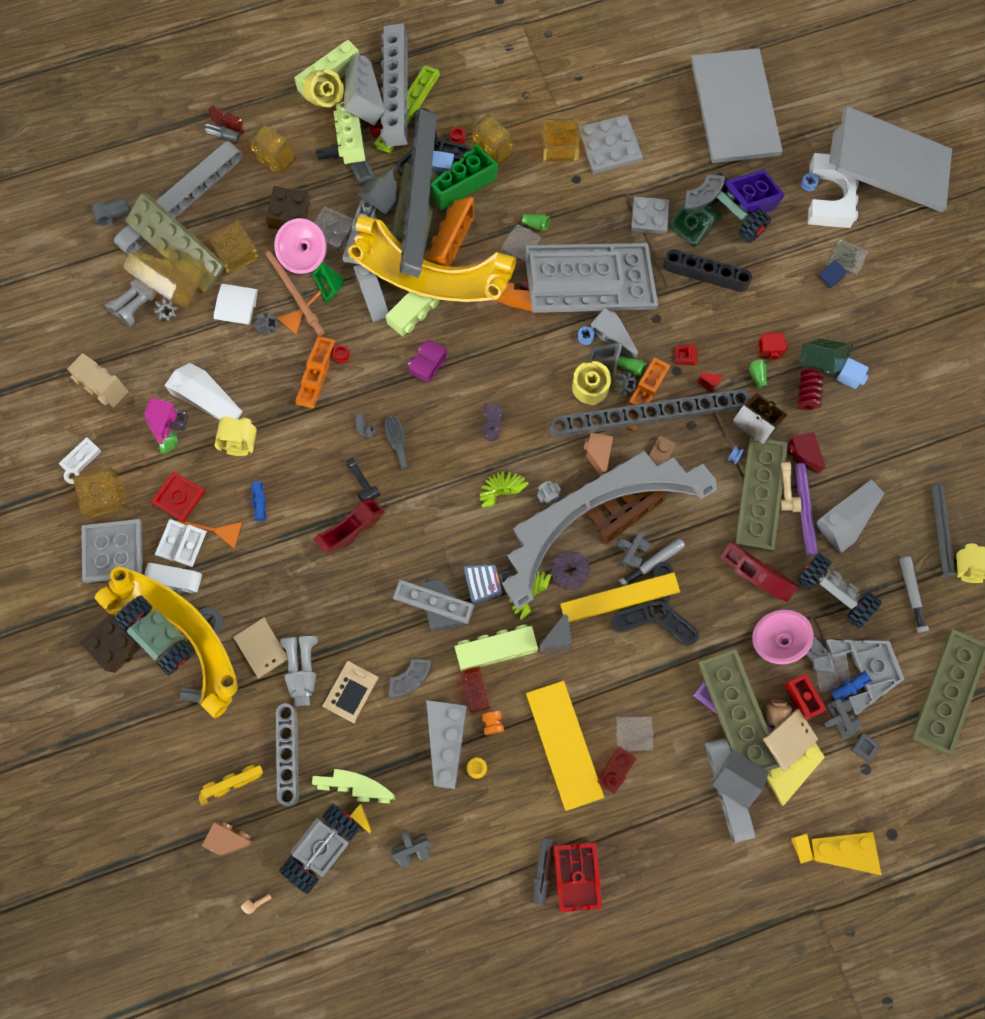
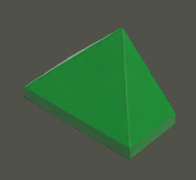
M320 263L312 273L325 302L329 303L339 292L344 278L325 263Z

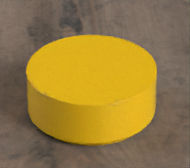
M478 757L472 758L467 764L468 774L475 779L482 778L487 772L486 762Z

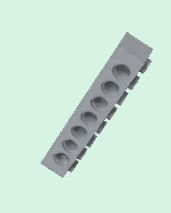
M404 23L384 26V34H381L384 47H381L382 57L384 58L381 61L382 70L384 71V74H381L383 84L381 95L385 109L383 115H381L383 126L381 138L385 140L387 147L408 144V46Z

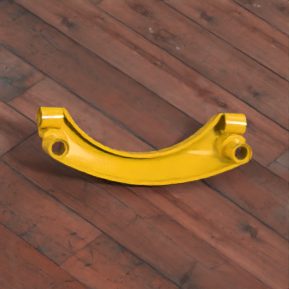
M360 215L357 219L356 230L360 233L355 236V242L348 248L350 258L378 277L412 293L447 301L472 302L498 299L507 288V283L511 279L516 265V257L495 252L492 256L479 263L463 267L443 266L423 259L422 270L418 278L399 272L402 244L392 235L381 220Z
M121 566L115 567L110 573L111 581H109V587L100 589L95 595V600L109 614L117 615L127 603L142 595L153 606L148 614L157 609L188 640L200 660L203 675V688L199 704L214 719L221 716L233 701L232 696L237 692L238 684L229 657L212 627L194 606L172 589L136 571ZM120 577H125L123 580H117ZM227 681L233 682L231 686H223Z

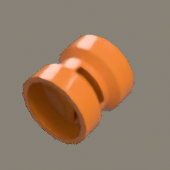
M501 711L481 715L482 721L486 723L484 728L485 735L504 732V726L499 721L502 718Z

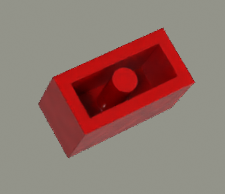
M807 674L783 685L795 709H799L806 720L826 711Z

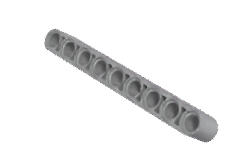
M230 141L223 143L156 202L174 218L177 217L241 161L243 153ZM130 225L119 232L114 239L115 244L127 255H132L148 242Z

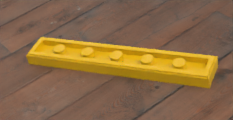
M670 573L561 603L560 605L563 615H568L570 623L680 593L675 573Z

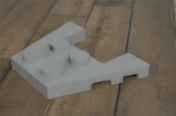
M834 639L825 641L831 658L851 653L858 673L866 671L873 681L864 686L865 693L847 698L852 705L851 711L853 716L861 713L878 698L904 680L890 641Z

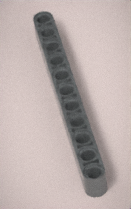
M423 109L418 110L415 119L399 270L402 274L416 278L420 276L423 264L437 114Z
M739 389L558 416L553 419L548 427V431L551 436L560 438L737 411L743 407L750 397L745 390ZM736 397L741 400V403L736 401ZM718 400H721L724 406H721L718 403ZM700 402L706 405V409L701 407ZM682 405H686L688 407V411H685ZM664 407L669 408L671 414L666 413ZM646 410L651 411L653 417L648 416ZM628 413H632L635 416V420L630 419ZM610 415L615 416L617 422L611 421ZM591 418L597 419L599 425L593 424ZM573 421H578L581 428L575 427ZM554 424H560L563 430H557Z

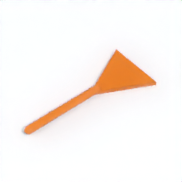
M320 290L306 303L308 307L321 295ZM300 309L277 319L297 334L303 311Z
M176 520V522L187 526L191 525L216 533L233 549H235L243 523L239 522L212 528Z

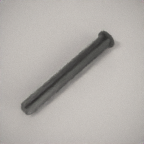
M933 484L931 489L943 571L941 577L952 578L958 576L954 568L944 487L942 484Z

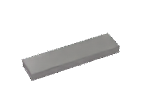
M399 580L393 596L394 600L465 624L469 623L474 609V604L403 580Z

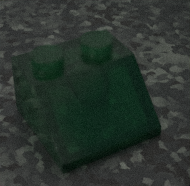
M684 201L668 224V227L696 247L713 230L722 215L709 205L695 210H684Z
M822 338L802 343L800 366H805L806 369H820L826 374H834L836 371L843 369L854 344Z

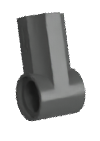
M125 197L109 203L97 202L92 206L96 222L100 226L109 225L114 218L131 212Z

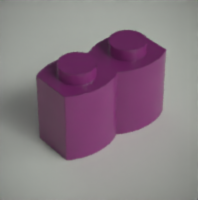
M428 339L425 343H421L418 348L419 353L412 357L408 363L409 373L426 383L433 379L448 355L446 348Z

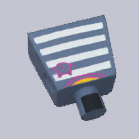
M495 565L464 567L471 602L474 606L502 595L501 585L510 577L509 571L498 574Z

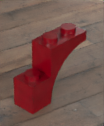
M373 498L362 501L341 522L327 531L317 534L314 541L325 554L348 547L361 531L372 528L385 512Z

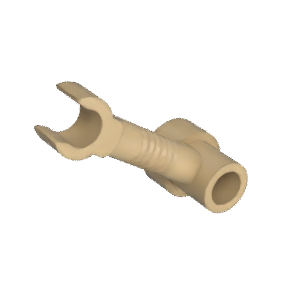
M781 463L784 500L780 502V511L801 512V498L792 497L791 463Z

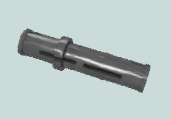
M541 838L536 879L533 880L535 887L532 903L545 905L547 886H550L548 878L554 840Z

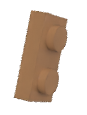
M659 436L649 455L657 467L663 461L669 460L676 443Z

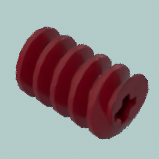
M804 369L800 372L797 408L805 411L821 408L822 404L819 401L822 400L820 394L823 393L821 387L824 386V383L821 381L824 380V375L819 374V371L815 369Z

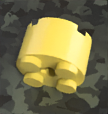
M331 70L312 71L304 82V95L306 99L316 106L331 107L340 102L343 97V83L338 74Z
M592 361V363L585 362L579 365L575 370L572 383V392L575 397L589 405H596L604 400L611 384L608 368L597 361Z
M224 416L218 425L215 447L220 451L221 449L227 450L226 454L246 456L248 452H253L257 429L248 418H241L239 420Z
M967 544L965 549L960 550L956 554L958 578L961 577V580L964 582L983 583V579H985V547H978L977 544Z

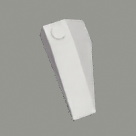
M191 363L176 369L165 384L170 394L220 421L224 416L239 419L242 414V410L209 374Z

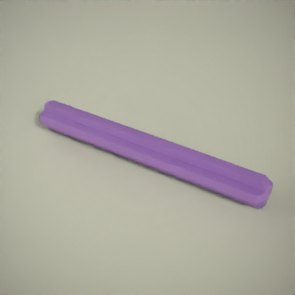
M798 463L794 466L798 497L801 498L800 514L806 555L811 556L817 554V544L806 465Z

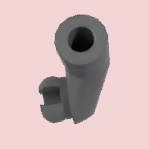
M364 414L355 415L357 432L366 438L373 437L376 430L373 426L370 427L365 424Z

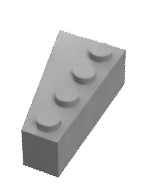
M355 53L345 70L344 109L375 125L385 111L371 61L365 56Z
M426 700L434 786L456 790L467 706Z

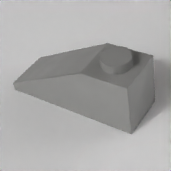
M362 265L354 266L355 275L373 323L386 319L389 311L377 276Z
M604 308L591 324L594 335L607 344L622 343L620 353L627 358L637 359L638 351L620 318L615 312Z

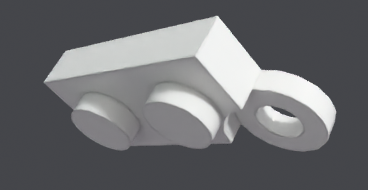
M87 437L59 463L66 470L64 479L69 484L78 482L80 472L102 452ZM74 473L75 477L73 479H69V475Z

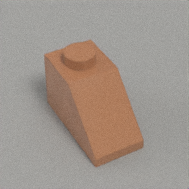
M591 433L590 438L585 440L584 449L587 450L586 457L598 474L602 475L607 472L613 437Z

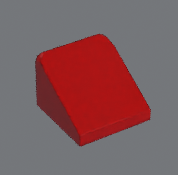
M693 344L675 347V364L697 365V348Z
M702 372L697 382L708 391L713 392L720 384L723 376Z

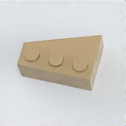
M83 353L67 369L72 374L70 378L78 385L80 383L84 384L83 388L91 395L94 393L98 395L97 399L105 406L109 404L114 408L129 392L115 375L111 376L105 368L98 366L95 361Z

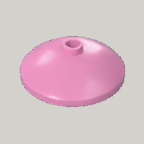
M300 218L290 220L279 229L276 235V256L281 265L293 273L306 274L314 271L326 256L327 243L325 235L320 227L310 220ZM305 243L307 244L306 250L303 249Z
M778 610L767 614L757 623L752 636L754 648L759 656L774 664H789L801 659L810 650L814 639L813 629L808 619L792 610Z

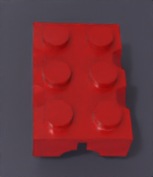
M596 843L553 846L559 912L602 909Z

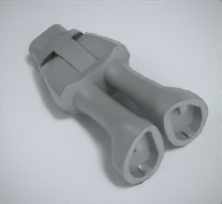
M157 269L152 273L148 272L146 275H141L130 281L132 287L127 292L107 302L105 306L111 314L119 317L124 324L131 328L135 323L133 313L147 301L150 302L155 298L162 286L161 282L166 277ZM138 294V296L134 300H132L129 304L123 307L130 299H132L135 295Z
M317 636L299 637L302 671H298V638L280 639L281 647L287 653L289 674L285 675V681L291 698H294V707L310 705V696H312L316 682V673L312 672L311 649L318 643Z

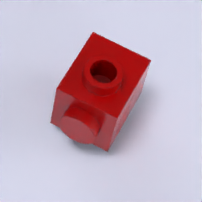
M769 332L768 334L761 335L758 341L760 358H769L771 360L782 358L785 351L788 350V341L785 340L784 333Z

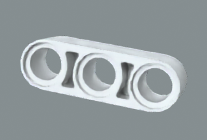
M147 563L144 574L172 590L193 594L198 593L202 574L196 571L155 563Z

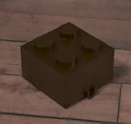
M273 186L266 216L268 228L279 230L290 220L298 218L307 219L310 206L309 192Z
M756 393L743 405L732 422L738 429L751 435L755 441L764 444L778 429L788 414L776 407L774 401H768Z
M109 614L80 644L105 671L115 673L125 662L128 663L133 659L132 656L141 646L114 621L115 616Z

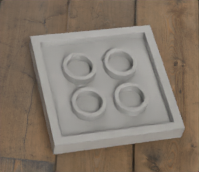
M628 115L578 127L577 131L593 174L643 161V156Z
M140 519L82 525V581L84 583L111 580V571L119 566L143 574L142 521Z

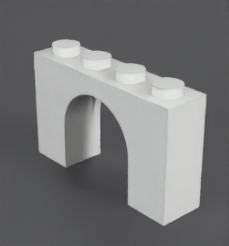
M814 153L810 161L809 173L815 174L818 179L837 183L843 190L844 197L836 201L813 199L808 208V224L851 228L853 222L857 221L858 211L856 210L858 195H856V190L858 189L859 180L835 171L836 165L829 163L830 154Z

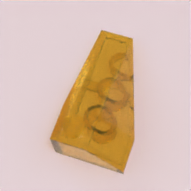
M129 252L123 269L165 298L186 309L193 301L205 273V270L189 262H176L168 258H154L151 255Z

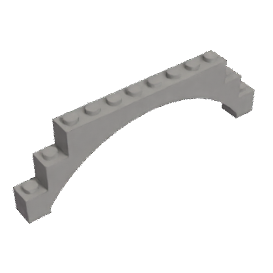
M645 451L634 455L627 462L617 465L615 469L600 475L598 479L585 484L581 489L568 494L566 498L551 504L549 508L542 512H537L532 518L520 522L513 528L516 538L522 547L513 550L511 554L507 555L517 573L515 576L508 577L502 583L507 595L516 609L534 600L532 596L533 584L546 552L566 527L590 509L620 496L647 491L682 492L696 495L702 499L717 490L716 479L704 464L693 467L686 473L674 457L663 461L657 467Z

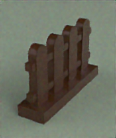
M647 491L641 492L638 496L634 493L620 496L626 503L623 507L615 499H612L590 509L583 514V517L585 519L589 517L596 525L594 528L597 533L601 531V540L608 544L665 502L666 492ZM604 506L611 516L606 518L599 508Z

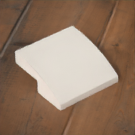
M221 284L214 319L251 325L258 289Z
M169 519L155 556L193 567L207 531Z

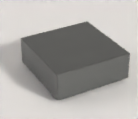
M861 733L851 750L865 761L870 762L880 744L866 734Z

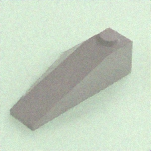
M871 479L821 517L814 525L841 554L856 542L885 493Z

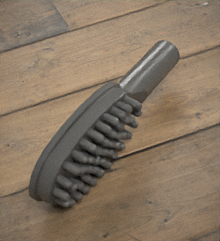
M389 416L385 421L386 437L391 447L396 449L401 469L406 470L409 466L403 449L405 446L404 429L397 417Z

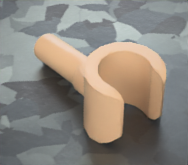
M268 894L254 904L248 899L242 904L241 908L246 914H251L259 905L272 898Z

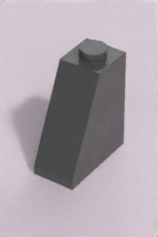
M430 578L425 580V583H421L424 588L453 597L441 579ZM427 611L431 633L470 625L469 623L465 624Z

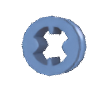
M812 173L806 174L801 181L802 189L807 192L815 190L819 181L818 177Z
M588 326L580 328L577 336L578 341L583 345L591 344L594 339L593 329ZM583 333H584V335H585V333H588V334H589V338H588V337H586V339L583 338Z
M735 445L728 461L733 460L734 464H737L744 449H738Z

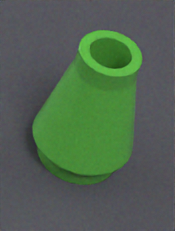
M546 214L523 215L522 224L541 232L543 230L547 231L550 218Z
M624 356L620 357L617 366L631 373L634 377H642L646 369V363L643 360Z
M764 360L749 363L748 370L756 384V388L768 386L767 364H764Z

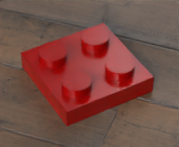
M173 471L151 503L184 523L206 491Z

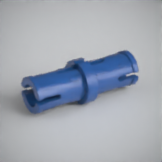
M252 482L251 504L254 508V520L265 521L267 520L265 509L267 500L264 497L263 482Z
M863 671L856 677L845 680L844 684L830 692L835 700H842L852 693H858L857 690L873 681L867 672Z

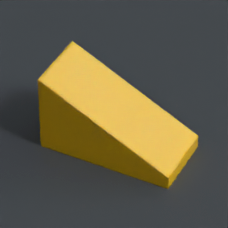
M360 804L350 816L371 834L370 824L363 806Z
M807 834L792 837L791 839L800 863L813 860Z

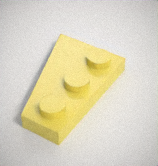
M816 742L785 771H782L781 767L768 771L767 782L781 806L785 805L825 758Z

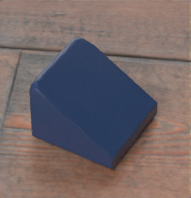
M834 260L818 276L831 288L845 277L847 271Z

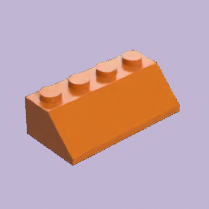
M468 197L455 200L452 207H448L446 219L441 221L439 233L433 237L432 247L426 251L424 260L438 265L451 266L474 219V198Z

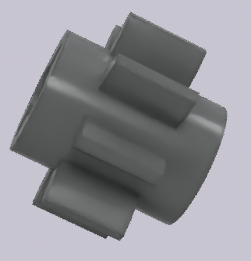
M269 312L257 315L258 319L254 323L257 332H263V336L275 333L278 325L276 316H270Z
M629 372L618 373L613 381L614 390L619 391L618 394L620 395L632 394L636 387L635 377H632Z

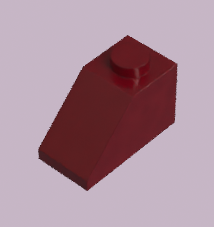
M814 432L794 436L788 442L787 450L789 455H792L793 461L804 463L806 468L817 474L825 469L826 466Z

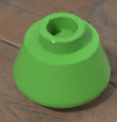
M170 431L169 437L164 438L163 444H158L156 440L159 452L166 454L175 449V445H178L176 434H172V431Z

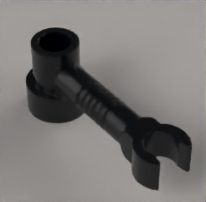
M354 458L346 460L348 468L364 489L357 493L360 501L379 497L381 494L378 488L369 485Z

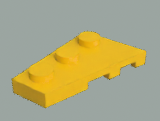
M254 765L244 768L242 770L243 773L236 776L232 773L223 777L222 782L217 784L211 782L204 785L198 798L201 806L208 803L207 798L213 795L219 798L229 792L230 787L236 789L260 778L263 774L261 766L254 767Z
M873 832L810 839L814 861L882 875Z

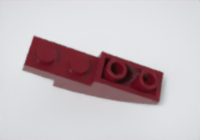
M733 541L729 543L720 557L734 567L736 573L785 602L790 600L799 587L768 563H762Z

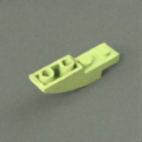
M334 769L333 777L313 776L312 785L317 786V790L329 791L330 787H338L337 791L350 792V788H353L352 796L357 797V801L369 802L370 798L378 799L377 803L390 804V800H395V795L387 788L366 776L354 772Z

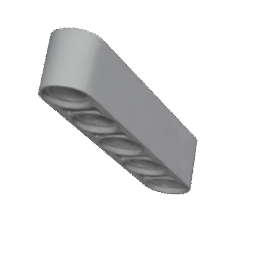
M284 703L276 709L277 799L282 805L293 806L299 800L298 720L296 709L290 704ZM285 709H290V717L283 719V711ZM291 729L292 734L290 738L284 739L282 736L284 730ZM290 749L292 751L291 758L284 760V751ZM287 770H291L293 774L289 781H285L283 778V774ZM287 791L293 793V798L290 802H285L284 794Z
M726 738L705 743L714 780L731 753ZM717 789L733 843L754 839L755 833L748 808Z

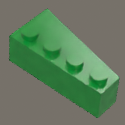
M476 143L470 152L467 151L460 161L453 163L451 169L443 172L430 184V199L440 210L450 206L455 200L462 199L497 180L498 164Z

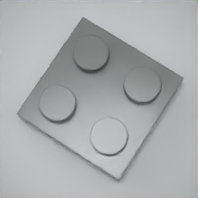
M634 197L631 231L666 234L669 199Z

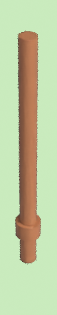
M268 251L266 256L307 317L306 321L310 326H313L318 336H322L325 331L319 324L318 317L311 312L273 252Z

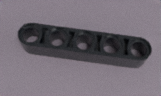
M671 249L666 253L663 264L664 269L668 272L738 292L746 291L752 280V274L747 269L677 249Z

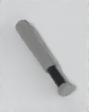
M678 538L649 560L641 564L630 575L620 578L618 580L620 586L629 585V583L641 575H645L654 569L658 563L666 561L685 547L684 541Z
M903 556L899 561L911 606L916 616L918 625L916 630L917 633L928 632L929 627L926 626L923 617V606L912 559L910 556Z

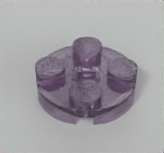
M562 552L554 558L551 566V577L554 583L565 590H576L582 587L590 573L589 563L580 552ZM568 566L575 568L573 575H570L568 572L565 573Z

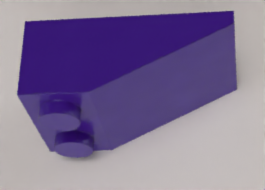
M765 169L725 182L726 186L745 210L753 212L760 208L764 212L775 210L785 196Z

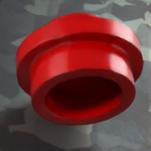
M455 127L449 133V140L462 144L466 140V133L462 128Z
M343 345L336 346L332 351V357L337 363H345L351 356L348 347Z

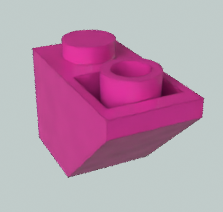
M151 398L145 411L146 422L158 444H163L164 438L169 437L171 422H175L177 412L174 409V403Z

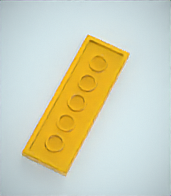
M561 681L526 693L565 811L603 799L604 795L565 682Z

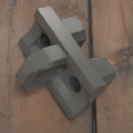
M639 532L631 543L622 538L617 540L616 546L626 552L619 565L623 567L628 565L635 569L640 566L643 559L634 553L638 549L645 554L649 549L651 543L643 538L645 534Z
M838 699L826 704L832 719L824 722L826 728L836 725L842 739L855 734L856 730L862 726L858 718L849 719L846 713L852 710L850 700Z
M407 829L401 831L404 843L391 848L393 859L398 861L401 868L412 864L409 855L417 852L420 860L430 857V845L427 835L424 834L411 840Z

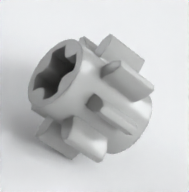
M162 297L160 302L155 301L158 308H154V312L159 313V319L164 317L169 321V317L176 316L173 310L178 308L177 305H171L173 303L172 298L165 300ZM164 306H167V307H168V308H167L168 311H164V310H163V309H164Z
M546 481L538 487L537 497L541 503L545 501L550 505L559 500L561 489L557 483L552 484L551 481Z

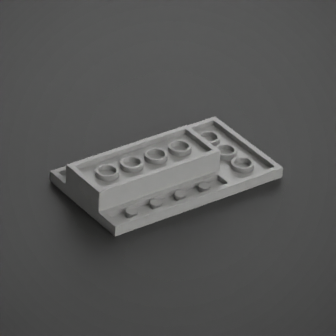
M760 49L692 55L691 63L712 163L781 156L783 150Z
M847 106L843 110L841 126L833 132L829 163L836 165L835 171L940 212L946 210L952 148Z
M648 243L525 245L524 253L532 313L603 311L604 308L609 311L654 310L658 307Z

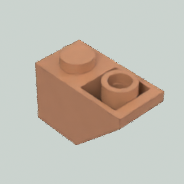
M222 821L221 824L214 823L202 846L218 855L225 856L253 846L254 841L250 839V834L241 830L237 833L231 830L232 825Z

